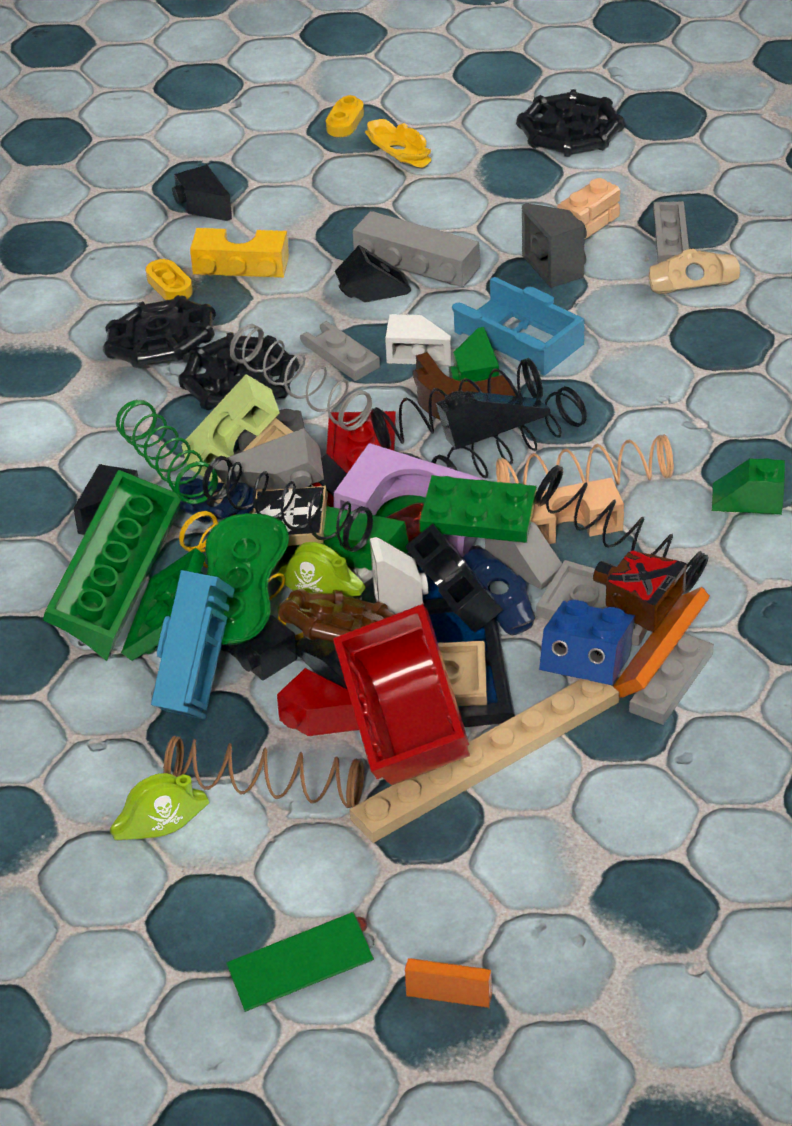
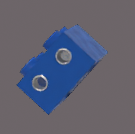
M580 600L563 601L543 629L539 670L612 685L630 656L635 615L626 614L623 610L614 607L604 609L591 607L586 602Z

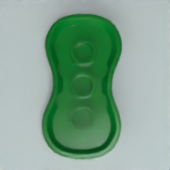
M237 514L226 517L218 522L207 537L205 548L208 561L207 575L218 577L234 588L233 598L227 597L226 604L229 605V611H224L223 614L227 617L221 645H238L250 642L262 631L269 619L270 600L267 588L269 576L284 554L289 541L288 530L280 519L265 514Z

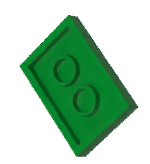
M431 475L420 518V532H423L433 523L442 534L527 543L537 486Z
M194 548L150 578L121 651L131 661L144 653L150 654L158 646L164 619L166 616L171 617L181 570L203 574L201 569L206 556L197 548Z

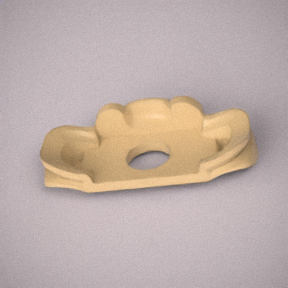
M686 249L680 254L666 259V261L650 266L649 283L651 290L657 294L711 285H728L739 278L740 265L734 255ZM691 264L699 265L703 270V277L700 280H691L686 275V267Z

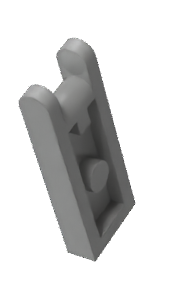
M328 321L320 324L322 332L320 335L314 337L308 332L300 335L303 345L354 381L380 368V357Z

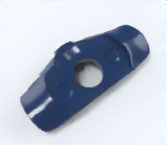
M182 477L180 482L186 481L192 477ZM195 478L187 484L179 485L180 492L188 495L202 492L203 480ZM238 482L236 487L229 493V496L235 505L240 507L248 506L253 503L254 488L249 487L246 483ZM218 483L214 494L220 491L225 483ZM202 494V495L199 496V497L187 498V499H189V500H196V499H199V498L204 497L205 495ZM225 496L215 507H210V499L199 504H188L181 500L179 508L190 515L208 511L214 514L217 520L234 514L249 513L254 508V505L245 510H237L230 505L227 496ZM201 516L196 520L209 522L213 519L209 516Z
M473 549L466 553L463 559L488 591V585L494 581L504 582L509 588L504 594L490 592L503 609L496 615V620L502 629L509 635H517L530 629L533 626L535 615L531 608L527 585L520 575L517 576L509 567L485 549Z

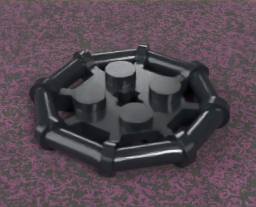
M571 89L568 93L547 97L542 95L534 97L533 103L529 108L517 116L516 124L518 128L523 130L528 138V145L532 148L542 147L564 153V156H570L571 153L608 148L609 141L617 132L624 129L625 120L622 116L618 115L612 106V100L608 97L598 98L578 93L577 89ZM538 113L543 115L541 118L536 117ZM604 115H605L606 118H607V119H600V117H602V116H604Z
M177 295L171 300L145 304L143 301L139 302L132 311L118 320L114 319L108 322L105 327L107 339L103 345V352L108 358H118L131 363L134 368H142L144 364L173 359L176 362L181 361L185 354L202 343H209L214 338L215 332L212 327L216 311L210 304L201 305L189 301L185 296Z
M233 332L226 333L225 337L205 346L196 347L188 352V362L184 372L178 377L180 387L188 390L200 402L201 408L205 410L215 408L246 374L270 388L275 399H283L289 395L285 385L275 386L269 383L264 376V372L254 373L248 370L244 363L239 364L233 361L230 356V345L234 337ZM271 335L263 337L262 347L258 354L248 361L247 364L255 370H262L265 354L277 339ZM240 336L236 342L234 353L237 359H242V350L237 348H243L247 336ZM250 336L245 349H255L259 337ZM275 344L270 350L265 368L274 363L268 360L270 355L276 360L282 351V347L279 344ZM245 350V358L248 357L253 352V350ZM284 350L277 364L266 370L270 380L274 376H279V379H276L274 382H284L286 367L294 355H290ZM298 358L289 367L287 381L299 369ZM199 367L206 369L205 373L197 374ZM291 382L287 383L288 389L291 391Z

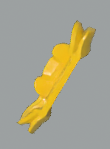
M378 119L367 123L368 130L364 133L370 138L371 142L398 161L419 168L425 167L431 162V158L428 156L431 153V149L426 148V139L417 130L408 128L405 123L399 124L396 128L385 119ZM398 145L404 147V149H394L390 146Z

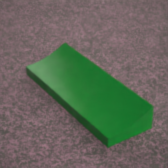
M118 470L45 610L43 621L76 637L107 661L176 519L181 503L179 496L171 490Z

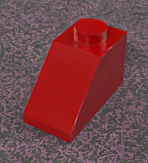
M304 668L277 694L279 721L283 722L290 729H296L307 736L359 730L348 690L307 668Z

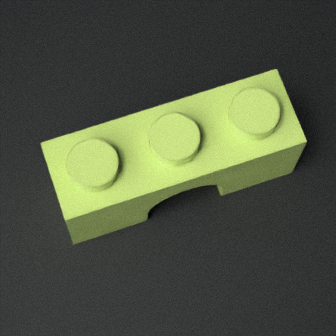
M246 374L186 439L191 450L198 452L203 458V462L208 464L219 456H233L234 444L242 431L246 429L259 436L280 413L272 390ZM182 443V449L186 451L187 446L185 443ZM191 453L187 465L196 461L200 462L197 455ZM200 466L193 467L190 470L197 473ZM203 466L199 475L204 477L207 467Z

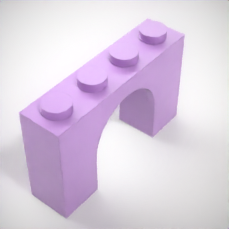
M369 443L335 490L334 508L340 509L346 501H350L351 511L363 506L369 508L372 515H375L379 508L392 498L403 495L426 497L431 475L474 480L482 478ZM348 504L344 507V510H348ZM443 534L462 557L468 553L477 539L475 537Z

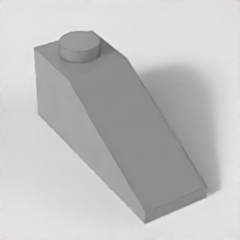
M304 428L228 457L232 461V465L235 462H240L242 465V473L238 482L246 483L254 488L258 476L263 471H267L269 475L267 489L270 490L285 489L290 481H294L296 488L300 489L324 480L320 447ZM222 460L214 469L218 477L225 483L228 466L226 461ZM239 465L234 467L231 484H234L237 479ZM266 475L261 477L257 489L264 488Z

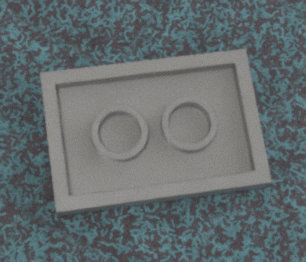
M564 560L536 605V616L550 620L561 603L570 600L584 601L591 607L607 608L606 586L593 581L595 568ZM634 623L631 644L639 646L648 630Z

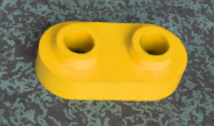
M346 95L338 100L326 118L327 133L333 137L351 135L364 116L363 101L353 95Z
M158 259L146 266L147 282L165 300L174 299L177 295L185 296L186 299L191 297L193 293L191 279L173 261Z

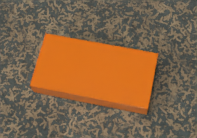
M412 958L407 959L405 967L406 996L486 1008L490 1007L492 998L490 969Z

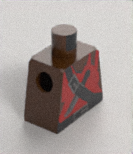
M633 550L625 555L618 566L600 561L595 568L593 581L606 586L607 607L619 608L626 614L635 615L634 623L651 632H655L685 591L687 563Z

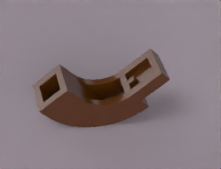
M428 352L416 355V369L413 370V378L417 386L418 404L429 414L428 401L432 389L438 388L448 395L458 391L461 381L446 376ZM503 375L491 378V394L516 396ZM488 379L474 382L482 393H488ZM470 382L462 384L461 391L478 392ZM435 391L432 395V416L441 420L436 402L444 400L445 397L439 391Z

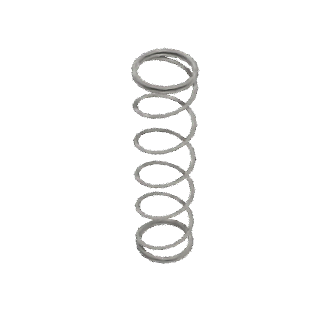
M248 324L240 328L234 335L230 345V356L233 361L239 364L244 363L246 368L254 373L264 372L267 381L275 386L285 385V389L291 397L296 399L306 398L307 404L312 410L317 412L328 411L332 422L340 425L344 430H355L367 420L372 407V398L366 391L358 390L350 394L341 405L338 421H336L332 417L330 409H333L344 399L349 387L347 380L338 381L330 392L327 408L318 409L310 403L308 396L314 394L323 385L327 376L326 367L316 368L308 379L306 395L297 396L288 389L287 383L294 380L302 372L306 361L304 354L299 353L290 360L284 374V382L276 383L270 380L266 370L272 368L281 359L285 348L284 342L281 340L274 342L265 354L263 369L255 370L247 362L252 360L262 347L263 329L257 325ZM255 328L245 339L242 348V359H237L234 349L238 338L244 331ZM257 331L259 337L254 351L245 358L247 341ZM280 343L282 351L272 365L265 368L270 350L275 344ZM298 356L303 357V364L300 370L287 381V373L291 363ZM323 369L325 373L321 383L314 391L308 394L312 377L318 370ZM340 383H346V389L342 397L330 407V400L334 390ZM365 395L367 404L360 415L349 422H343L344 412L348 404L356 396ZM359 419V421L354 425L348 427L345 426Z

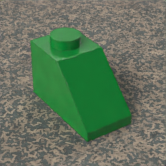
M484 327L477 328L453 352L454 366H449L450 378L458 381L467 378L477 382L488 379L492 369H499V364ZM494 372L491 378L499 376V372Z
M749 458L713 483L712 511L782 514L785 460Z

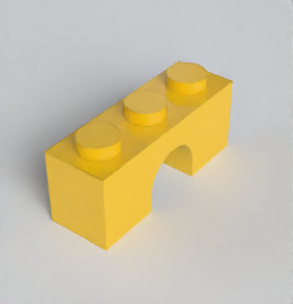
M196 228L190 247L193 274L284 278L289 258L287 231L256 230L255 237L251 241L237 244L228 241L227 229Z

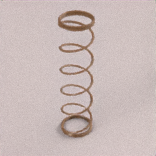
M173 736L166 748L163 773L171 774L172 755L176 745V762L173 775L176 777L180 776V774L185 775L193 758L195 777L200 787L204 790H210L217 784L228 761L230 779L234 789L240 795L245 794L255 784L264 762L267 788L275 799L282 798L288 792L300 766L302 789L306 799L311 804L317 803L324 796L335 769L338 793L342 803L346 808H352L360 802L364 780V764L361 759L355 758L351 763L347 779L345 802L341 789L339 758L337 756L334 758L323 791L316 800H311L305 786L302 752L298 754L292 777L286 789L281 795H275L269 781L266 747L263 749L256 774L245 791H240L235 784L232 769L231 743L228 744L221 770L210 786H204L199 778L196 762V739H193L191 751L182 774L184 746L180 736Z

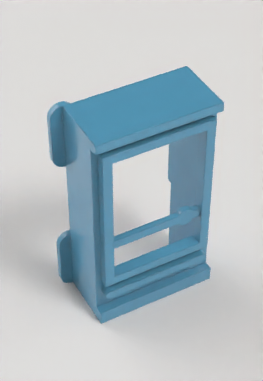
M496 277L490 279V300L478 310L463 303H454L452 305L455 333L459 335L465 333L470 336L477 328L484 327L493 349L520 362L523 359L530 358L544 376L584 345V318L554 305V297L534 287H526L522 290ZM515 317L521 320L516 328L512 330L503 325L510 318ZM528 325H531L553 337L544 343L520 331L527 329Z
M181 570L171 617L166 616L164 619L157 648V657L161 658L151 701L152 706L168 713L202 720L206 719V714L202 713V710L207 711L227 617L223 615L224 611H229V605L226 604L227 597L233 598L234 588L220 578Z

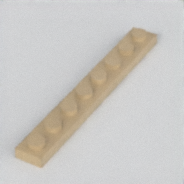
M580 679L469 742L470 745L467 746L470 757L392 785L349 809L350 820L372 843H375L619 703V692L611 685Z

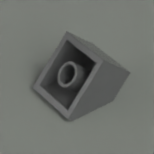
M529 203L523 204V258L550 288L584 278V264L586 263L584 239L587 236L584 223L578 220L570 210Z

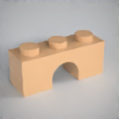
M606 478L587 482L588 486L578 510L577 523L584 527L587 526L606 509L612 500L616 499V504L607 525L606 534L623 531L624 503L613 479ZM584 483L558 487L549 499L550 510L555 511L564 506ZM579 496L565 509L553 514L548 513L546 504L543 506L535 504L531 522L537 525L549 544L556 543V526L558 524L569 521L574 522V513ZM608 512L593 526L586 529L589 537L602 535Z

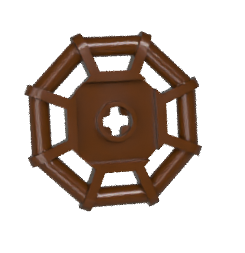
M304 589L294 590L289 594L288 600L282 601L279 604L277 611L283 622L298 627L303 631L305 638L310 640L323 639L334 642L333 638L395 615L388 610V606L385 603L378 601L373 604L343 595L342 591L333 590L332 593H307Z

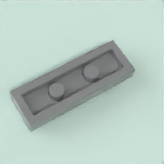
M684 201L653 202L657 262L660 263L680 254L683 250L689 249Z
M684 633L645 689L636 692L629 701V712L664 725L712 657L714 644Z

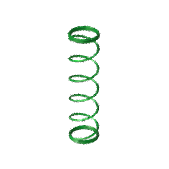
M133 400L122 406L115 421L120 435L129 444L134 446L137 453L145 458L149 466L157 471L162 480L169 483L171 489L182 501L188 504H199L208 500L206 496L196 500H189L187 498L199 497L204 492L188 495L181 493L179 485L187 484L194 480L200 474L203 466L208 467L209 464L203 462L201 455L191 450L187 440L179 438L176 429L167 426L164 417L156 414L154 407L147 401ZM138 405L148 406L152 414L144 416L137 422L132 436L126 435L124 421L129 411ZM126 410V412H125V414H124V416H123V418H122L121 427H120V419H121V416H122V414L124 413V411ZM153 417L149 429L142 435L136 436L138 426L145 419ZM158 417L163 421L164 426L154 429ZM164 429L157 441L148 444L150 437L156 431ZM167 429L172 430L176 438L166 441L160 447L156 457L148 456L147 447H152L159 443L165 436ZM147 437L144 445L136 444L137 440ZM176 441L174 447L167 454L159 456L167 444ZM179 441L185 443L187 450L179 453L171 461L167 470L160 469L159 459H164L172 454L177 448ZM139 448H144V454L139 450ZM188 453L181 465L172 468L174 462L180 456ZM191 453L197 455L200 462L196 461L188 464L181 469L176 477V481H171V472L183 467ZM150 460H156L155 465ZM200 466L198 472L192 478L180 482L185 472L193 467ZM215 469L212 471V480L208 486L211 496L216 491L218 485V475ZM161 472L167 473V478Z

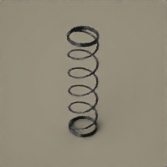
M530 358L521 360L517 370V390L503 371L496 368L492 369L488 377V393H491L492 374L497 371L505 377L515 395L522 397L520 388V369L522 365L523 376L531 396L542 399L543 386L535 363ZM529 368L532 372L537 391L532 383ZM467 378L462 379L458 391H461L462 384L468 381L476 388L478 392L482 393L480 388L472 380ZM438 388L432 389L428 401L430 424L413 400L407 397L403 398L399 407L400 434L383 410L377 407L372 408L370 413L371 420L381 447L387 449L391 447L390 435L384 417L391 425L400 443L404 444L402 407L405 401H409L414 405L430 433L434 434L432 395L435 391H439L444 397L447 394Z
M564 386L558 389L557 392L548 395L545 405L547 406L549 399L556 395L557 409L567 423L574 427H580L585 424L587 420L586 407L576 391ZM562 391H567L568 393H570L575 398V400L569 395L562 393ZM561 395L569 398L578 407L582 414L580 423L573 421L567 415L562 406ZM552 414L549 415L558 427L559 435L552 430L546 416L545 421L550 432L555 437L560 438L562 431L558 421ZM525 425L520 426L525 444L532 451H537L538 445L533 433ZM523 428L530 434L535 448H532L528 443ZM498 435L492 436L496 439L497 448L501 457L506 459L501 451L499 442L505 447L511 460L509 462L510 465L513 464V456L508 446L498 437ZM474 443L471 449L462 447L471 452L474 466L480 476L485 479L488 478V469L480 456L474 452ZM452 447L449 450L447 457L440 454L433 457L431 463L436 464L437 459H440L446 463L447 468L457 470L456 466L449 459L450 454L455 448ZM475 456L484 467L486 475L480 471Z
M225 456L215 458L208 465L203 477L202 488L207 499L219 500L227 496L230 505L235 509L245 510L254 505L257 514H261L256 503L267 489L269 482L267 471H263L255 482L253 503L240 507L232 502L229 493H231L240 480L242 473L241 463L235 462L232 465V461ZM225 460L228 466L225 484L218 494L211 496L208 491V481L211 472L220 461ZM236 465H239V473L237 479L234 482L233 486L229 489L233 479L234 467ZM266 475L264 488L256 499L258 483L261 477ZM290 481L286 485L281 497V512L273 517L277 518L281 515L284 524L289 529L299 530L309 524L312 535L316 539L323 541L331 539L337 534L340 545L350 552H356L366 544L373 528V516L369 508L360 506L351 513V503L346 501L338 513L336 532L331 536L321 537L314 532L311 522L318 515L322 507L324 497L322 491H318L310 502L308 522L302 526L294 527L287 523L284 512L294 498L296 484L294 481ZM293 484L291 498L283 508L286 491ZM320 494L319 506L311 518L313 503ZM348 504L346 518L339 527L342 511ZM365 511L367 514L365 532L359 543L352 548L349 546V532L352 523L360 512ZM344 527V530H343V538H342V539H343V542H342V540H341V538H340V533H339V532H340L341 529Z
M556 465L547 473L535 494L536 505L543 506L546 504L548 513L553 514L565 509L579 496L574 513L576 530L581 531L590 528L608 512L602 533L604 546L610 548L618 545L637 528L631 551L635 550L637 538L645 520L644 516L617 542L611 545L606 544V529L616 504V499L612 500L593 522L583 528L578 527V510L588 483H584L564 506L553 511L549 508V499L556 491L562 479L563 467ZM548 484H549V487H548L547 492H546L545 495L542 497V495H543V493H544L546 487H547ZM673 533L668 535L651 555H655L667 543L663 553V557L666 558L673 539ZM702 551L696 553L687 563V568L689 567L686 572V586L683 594L688 593L694 587L707 565L709 557L702 553Z

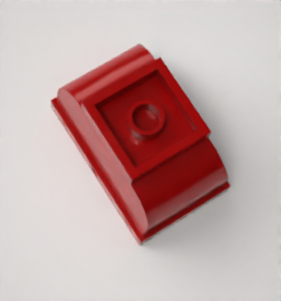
M423 604L333 638L369 766L376 779L383 777L389 784L395 785L470 757L467 747L470 744L428 611Z

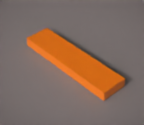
M703 587L680 596L655 632L651 633L613 685L619 692V698L645 689L709 600L710 595Z

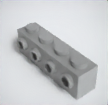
M370 211L353 229L354 249L360 245L397 269L463 287L480 267L479 241Z

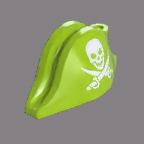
M317 542L301 544L289 563L282 566L278 572L285 576L284 585L292 591L304 589L307 593H332L333 590L342 591L343 595L350 597L360 596L365 589L364 583L348 568L345 558L340 557L330 547ZM277 576V579L282 582V578Z
M168 773L151 775L131 789L122 812L110 827V833L114 840L165 836L185 826L209 804V800L204 791L192 788L191 777L188 775H180L178 777Z

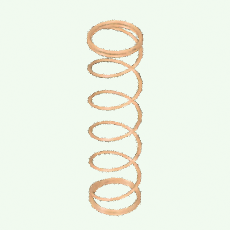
M665 434L658 435L653 441L649 455V466H647L640 448L630 439L626 440L621 446L617 473L609 454L599 444H595L590 450L586 467V480L579 462L570 450L563 449L556 462V465H559L562 454L568 452L578 468L582 482H589L591 456L593 450L599 447L607 457L616 484L619 485L623 450L627 443H632L641 457L647 478L651 481L652 457L657 441V457L663 477L671 478L674 470L672 448ZM663 444H664L665 453H666L667 468H666L665 459H664ZM532 453L527 459L523 477L524 485H526L528 466L532 457L538 458L546 475L549 472L544 461L535 453ZM498 458L496 461L497 482L510 483L509 467L515 483H519L510 463L504 458Z

